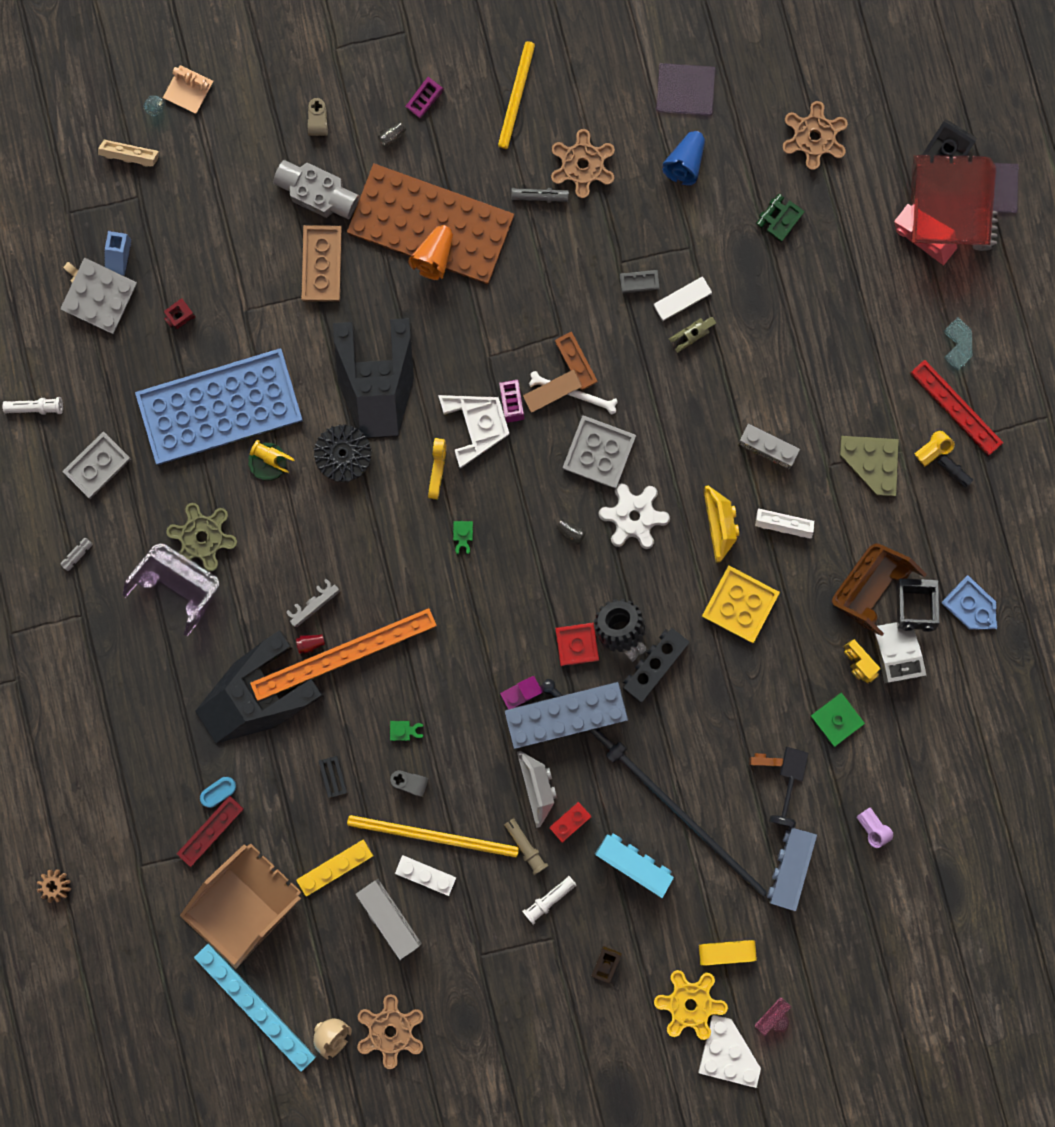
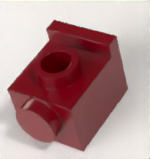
M182 298L164 311L167 316L164 318L170 327L175 326L176 329H179L191 319L196 318ZM178 314H182V317L176 319Z

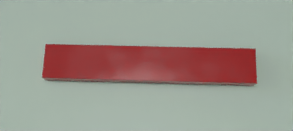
M926 360L921 362L910 373L987 456L991 455L1003 444L1001 439Z

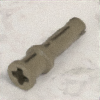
M513 818L510 822L514 828L511 827L509 822L504 824V826L525 855L523 860L529 863L533 870V875L546 868L548 864L543 862L538 854L539 850L532 847L515 821V818Z

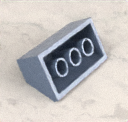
M791 827L789 831H785L783 837L785 846L784 849H780L777 859L780 861L778 868H775L772 877L775 882L773 887L769 888L767 898L770 899L769 903L796 911L816 841V834Z

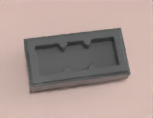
M658 270L620 274L622 294L660 289Z

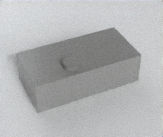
M379 879L356 893V896L369 913V918L377 925L399 960L422 944Z

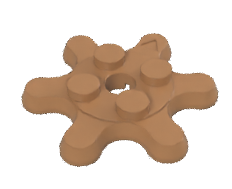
M815 101L811 104L810 114L805 118L799 117L796 113H788L785 117V123L794 129L795 135L792 139L786 140L783 143V151L787 154L803 151L807 156L806 166L811 170L819 167L820 157L824 153H829L835 158H842L845 154L844 146L836 141V134L845 130L848 122L844 117H837L834 120L826 119L824 116V105L820 101ZM817 132L820 139L812 141L810 133Z
M581 129L577 132V142L574 146L567 147L560 142L552 146V153L561 158L563 164L560 169L552 173L551 179L556 184L572 180L576 184V195L580 198H585L589 195V185L592 181L599 180L605 185H609L614 181L613 173L606 170L603 163L606 158L614 154L615 149L610 143L594 147L590 143L589 131ZM585 160L588 162V167L580 169L578 162Z
M389 994L384 998V1009L381 1013L374 1014L367 1009L359 1012L358 1020L369 1028V1035L358 1043L357 1048L362 1054H368L376 1049L380 1050L383 1054L384 1067L393 1069L397 1065V1055L401 1050H408L412 1054H419L423 1050L422 1042L412 1035V1028L422 1022L423 1013L418 1009L412 1010L408 1014L401 1013L398 1010L397 997ZM393 1026L396 1028V1035L393 1037L387 1036L385 1033L386 1027Z

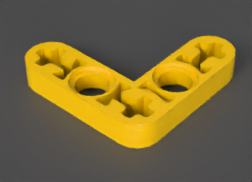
M435 438L434 463L428 498L438 500L447 450L445 439Z

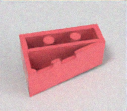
M909 204L894 221L896 232L899 235L909 239L942 265H945L957 249L955 232Z

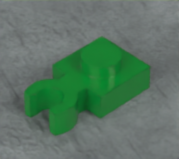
M454 521L453 541H459L455 549L456 554H459L461 547H465L467 549L466 554H470V547L467 541H473V521Z
M390 721V741L410 740V735L422 738L423 734H417L416 729L423 727V724L417 723L410 727V721Z

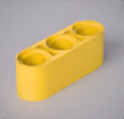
M755 940L699 945L700 965L757 961Z

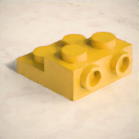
M855 639L843 646L845 655L850 660L854 659L856 661L850 667L853 669L851 671L858 680L862 679L868 683L879 675L877 671L881 668Z

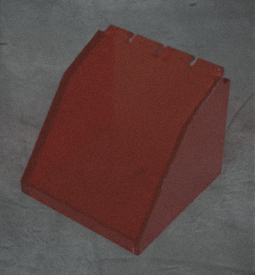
M930 155L913 156L911 183L912 243L990 245L996 166L990 157L972 156V164H968L969 156H953V163H949L950 156L934 155L933 163H930Z

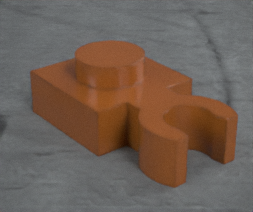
M754 753V757L749 758V765L782 766L783 763L782 758H766V754Z

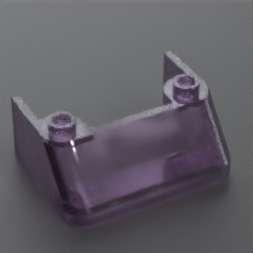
M156 544L125 580L123 596L126 597L136 584L143 588H152L158 581L189 600L186 606V614L189 618L186 621L184 635L188 636L205 614L218 590L219 581L214 575L167 545Z

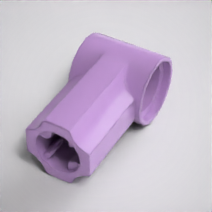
M868 808L856 817L868 833V841L874 848H879L893 839L892 830L888 826L882 825L871 808Z

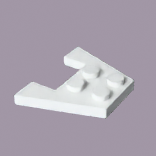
M438 395L444 415L463 410L472 445L455 449L460 468L509 435L499 397Z

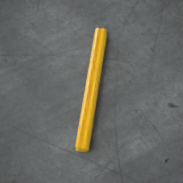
M527 41L524 44L498 146L503 149L508 148L535 47V44Z

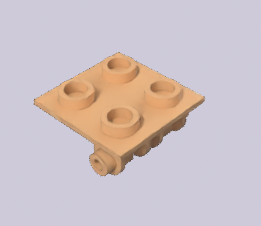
M181 65L179 68L175 67L173 70L174 77L163 98L197 114L213 81Z

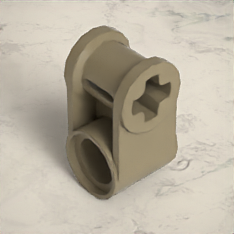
M313 98L308 105V136H328L325 103L320 98ZM316 106H320L318 112L315 111Z

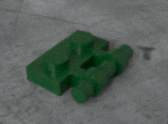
M778 194L775 199L769 202V207L766 211L759 215L756 225L762 228L765 223H768L770 226L766 232L782 243L805 211L790 200L784 206L781 204L784 197ZM775 210H778L780 212L776 219L772 218L771 215Z

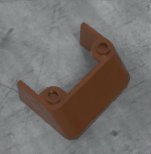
M875 543L866 550L832 598V603L862 627L883 636L884 633L875 625L877 613L872 610L875 603L893 579L899 581V578L907 579L911 572L923 577L927 574L910 557Z

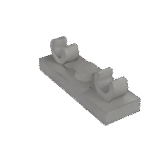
M325 579L324 581L327 583L325 590H322L319 586L316 587L322 593L321 596L317 598L314 596L306 602L307 606L303 611L298 604H295L298 610L296 614H292L289 610L287 611L288 616L293 618L290 621L292 625L297 628L340 592L335 584L331 587L330 581Z

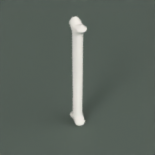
M536 371L530 375L532 378L529 383L530 387L550 382V380L540 377ZM578 390L567 394L606 408L610 414L616 413L615 405L618 403L617 399L606 401Z

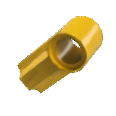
M937 431L931 436L930 442L914 454L925 467L939 455L950 453L954 449V441L945 432Z

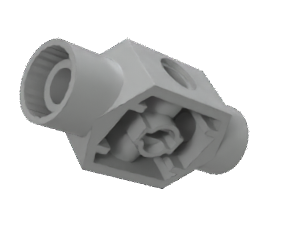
M283 160L273 180V184L290 192V197L294 203L325 218L332 213H336L346 219H350L359 202L360 196L343 188L341 178L309 163L298 167Z

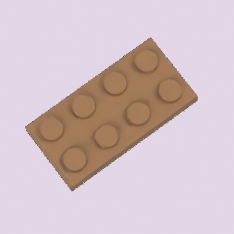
M303 226L302 301L340 302L341 226Z

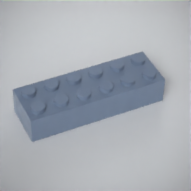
M619 682L505 710L514 749L628 720Z

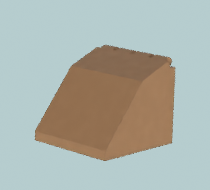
M252 844L248 846L243 845L202 884L180 914L235 969L242 964L301 899L299 897L301 891L293 883L288 886L286 884L288 879L278 869L273 872L272 869L275 866L264 856L259 859L260 852Z

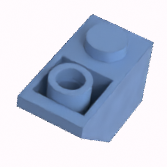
M108 231L105 245V268L122 276H125L131 239L127 234Z

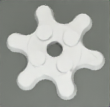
M619 484L615 489V494L619 499L617 506L601 508L599 517L603 521H612L616 525V532L611 538L614 546L620 547L627 538L635 537L639 540L642 548L650 549L654 545V540L650 534L651 528L655 525H667L670 521V516L667 512H658L653 508V500L658 494L655 487L648 486L641 495L635 496L630 493L627 485ZM637 511L640 514V519L632 521L629 518V513Z

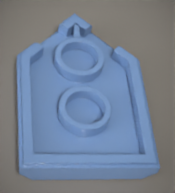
M968 575L941 602L968 629H997L996 601Z

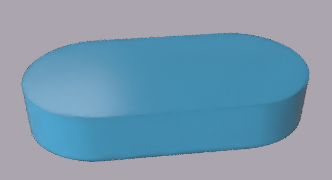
M230 777L219 779L201 793V803L208 808L217 806L236 791V782Z

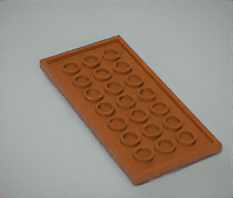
M373 163L347 234L411 257L437 226L445 225L453 233L446 270L488 285L513 221L514 213Z

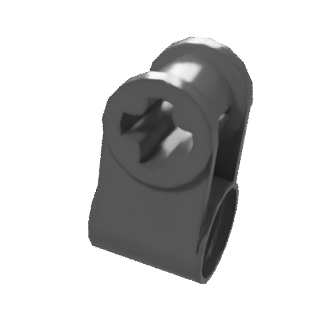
M400 770L395 771L390 778L391 784L394 787L421 797L424 796L429 780L427 777ZM402 774V778L405 781L397 785L394 776Z

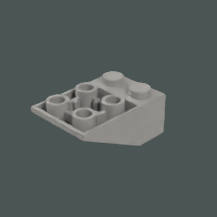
M897 622L877 626L884 633L883 636L874 633L884 684L926 676L923 656L915 631L898 629Z

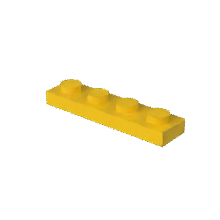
M363 839L298 878L297 882L305 896H308L373 857V854Z

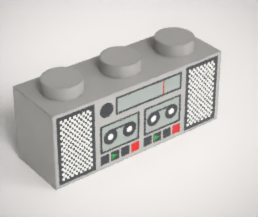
M750 424L747 425L738 445L787 469L791 468L800 450Z

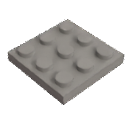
M84 258L61 306V310L114 334L137 282Z
M583 415L562 469L616 489L636 435Z

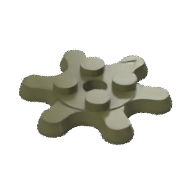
M190 503L185 509L188 516L187 523L183 526L172 524L166 530L168 537L179 539L182 543V549L177 553L175 560L177 564L184 566L192 558L199 557L202 559L205 569L213 571L218 566L215 556L217 550L220 548H235L237 539L232 535L224 534L221 530L223 522L228 518V513L225 509L218 508L211 516L206 517L201 514L200 508L196 503ZM200 532H205L207 534L206 541L199 542L197 535Z

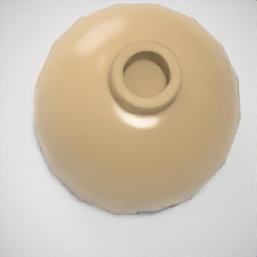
M334 1018L320 1022L314 1029L313 1044L315 1049L324 1058L329 1059V1055L333 1058L348 1042L344 1039L347 1034L351 1036L352 1029L340 1019Z

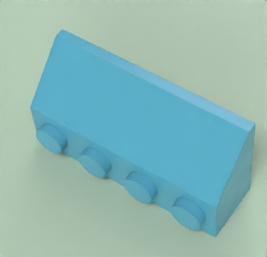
M614 833L611 836L607 834L595 855L663 898L674 878L670 875L672 871L663 865L660 868L654 865L655 860L646 854L643 858L637 854L639 850L631 844L628 846L621 843L623 839Z

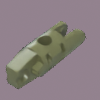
M713 317L708 318L704 322L700 318L670 337L669 340L670 342H675L681 336L684 337L686 342L678 345L675 349L678 353L710 333L708 328L716 324ZM692 330H695V332H696V335H695V336L692 335V333H691Z

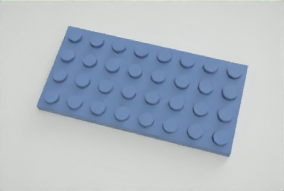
M281 348L135 392L156 465L303 421Z

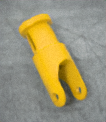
M259 440L255 441L249 454L263 459L265 463L286 473H289V471L277 464V457L283 456L291 461H295L289 455L273 447L269 448L261 444Z

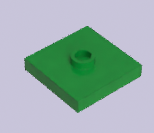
M842 693L838 694L810 716L833 747L865 724Z

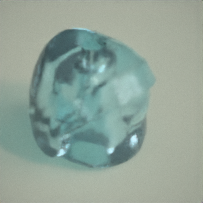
M157 95L149 96L143 105L145 112L151 116H158L162 113L165 106L163 99Z

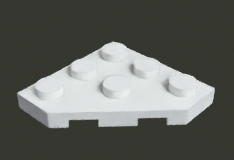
M712 1015L709 1025L711 1035L706 1039L698 1073L756 1088L761 1068L735 1024L729 1018Z

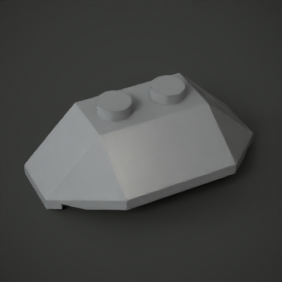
M519 751L517 754L536 828L541 827L554 804L553 799L557 798L555 788H550L549 780L552 779L550 769H545L544 764Z

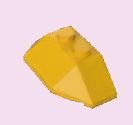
M705 486L703 490L715 562L720 563L737 540V536H739L738 525L734 524L736 510L735 506H731V501L710 486Z

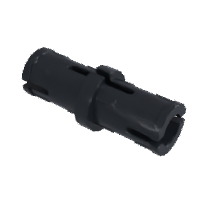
M946 454L937 461L949 473V476L951 478L954 477L964 488L967 485L969 486L974 480L961 469V465H957Z

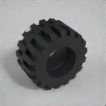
M615 599L612 603H605V607L601 606L599 608L600 612L596 613V619H594L595 629L601 644L606 649L610 647V650L613 652L615 650L623 652L625 649L630 651L632 646L634 648L637 647V642H642V636H645L646 629L638 606L636 604L633 605L631 601L626 602L625 599H621V601ZM624 621L629 623L623 629H611L618 622Z

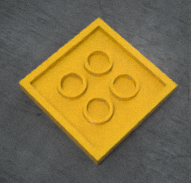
M728 565L702 617L753 644L780 592Z

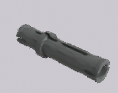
M512 188L511 199L547 201V203H551V201L568 202V190Z

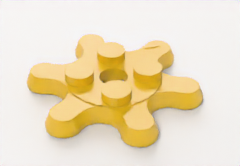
M676 970L671 974L674 992L669 996L658 995L654 1000V1005L660 1010L665 1009L671 1012L672 1021L667 1027V1032L670 1036L677 1037L683 1028L692 1027L700 1039H708L711 1035V1029L707 1024L708 1017L713 1014H725L728 1006L722 1000L711 998L709 990L715 982L712 974L705 973L698 982L690 983L686 980L685 974L682 971ZM688 999L695 1000L697 1006L694 1010L686 1008L685 1002Z

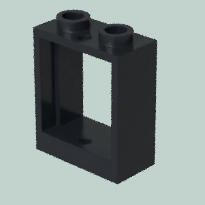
M899 578L896 585L897 628L904 631L920 629L924 632H932L936 630L939 625L938 580ZM903 593L930 594L931 620L904 619Z

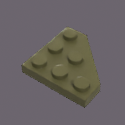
M841 436L839 456L847 462L856 475L868 485L876 496H896L899 439Z

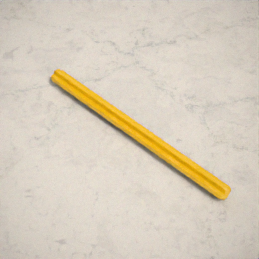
M352 815L348 817L347 825L505 856L517 857L519 848L515 846Z

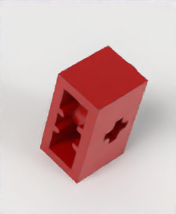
M577 802L549 828L563 842L591 818V815Z

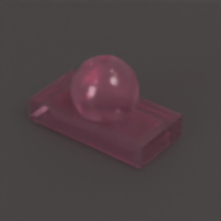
M782 997L779 998L755 1024V1027L764 1036L771 1028L775 1032H784L789 1026V1020L785 1013L791 1006Z

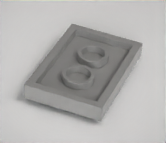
M103 431L62 472L91 499L131 458Z

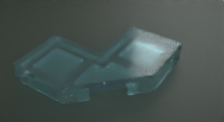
M959 317L944 330L957 344L944 358L957 371L972 357V330Z

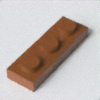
M572 331L556 339L555 343L569 370H575L583 386L579 388L580 391L598 383Z

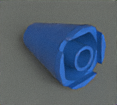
M698 131L689 132L663 162L662 170L669 179L677 182V180L683 181L682 185H692L696 182L705 145L703 134Z

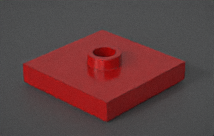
M594 623L555 628L561 666L599 661Z

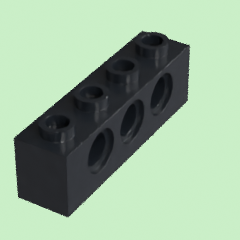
M673 628L669 631L667 629L664 630L659 637L661 639L660 643L657 646L655 644L652 645L647 652L649 654L648 658L645 661L641 659L635 667L637 669L636 673L633 676L629 674L623 682L625 684L623 689L640 703H642L690 643ZM669 644L672 647V652L664 654L661 650L662 645ZM657 659L660 662L659 669H652L649 665L650 660ZM645 674L648 677L647 684H640L637 680L638 675Z

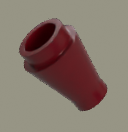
M322 634L299 636L300 638L295 639L299 654H306L325 645Z

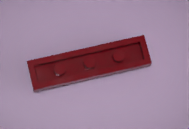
M229 796L178 851L177 855L192 867L240 815L244 808Z

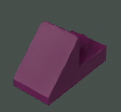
M532 676L500 694L507 708L512 709L540 695L543 691L535 676Z

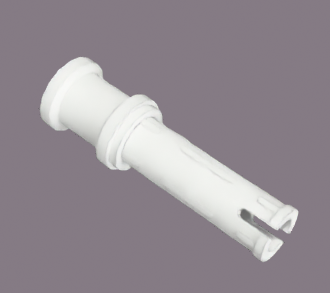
M61 397L56 399L40 398L37 401L3 402L4 414L39 412L45 415L48 412L62 414L63 411Z
M568 876L542 899H536L530 908L524 909L522 912L534 925L535 920L541 915L547 914L549 908L577 885Z

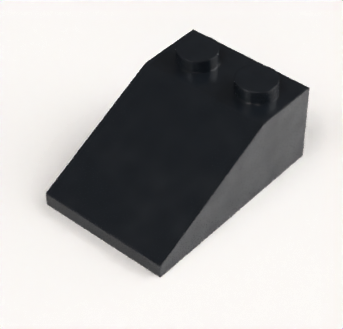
M945 119L912 170L940 188L945 189L978 138Z

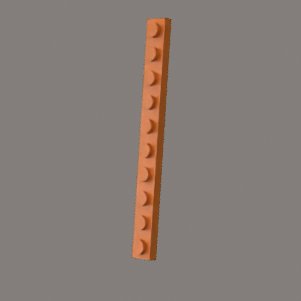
M428 608L250 684L257 701H260L437 627Z

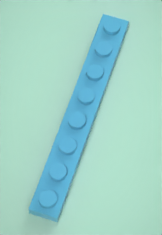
M209 943L194 957L301 1072L316 1058L307 1046Z

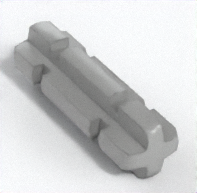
M83 538L80 545H77L67 556L68 558L64 559L60 565L69 571L73 567V563L76 564L86 553L85 550L90 549L92 542L87 538Z

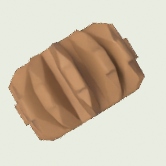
M48 870L47 875L42 874L41 878L44 881L37 882L38 885L42 886V888L37 889V892H44L41 898L45 899L48 897L49 903L53 902V900L60 902V896L66 898L67 894L64 891L71 890L70 887H66V884L71 883V881L64 880L67 874L63 873L60 875V870H56L54 873L52 870ZM51 883H55L57 889L53 890Z

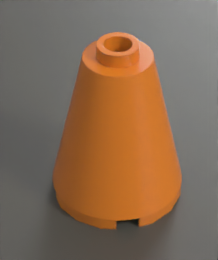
M445 225L437 226L409 258L410 267L413 270L417 268L420 270L419 274L428 279L438 280L439 277L442 279L445 274L453 239L451 229Z

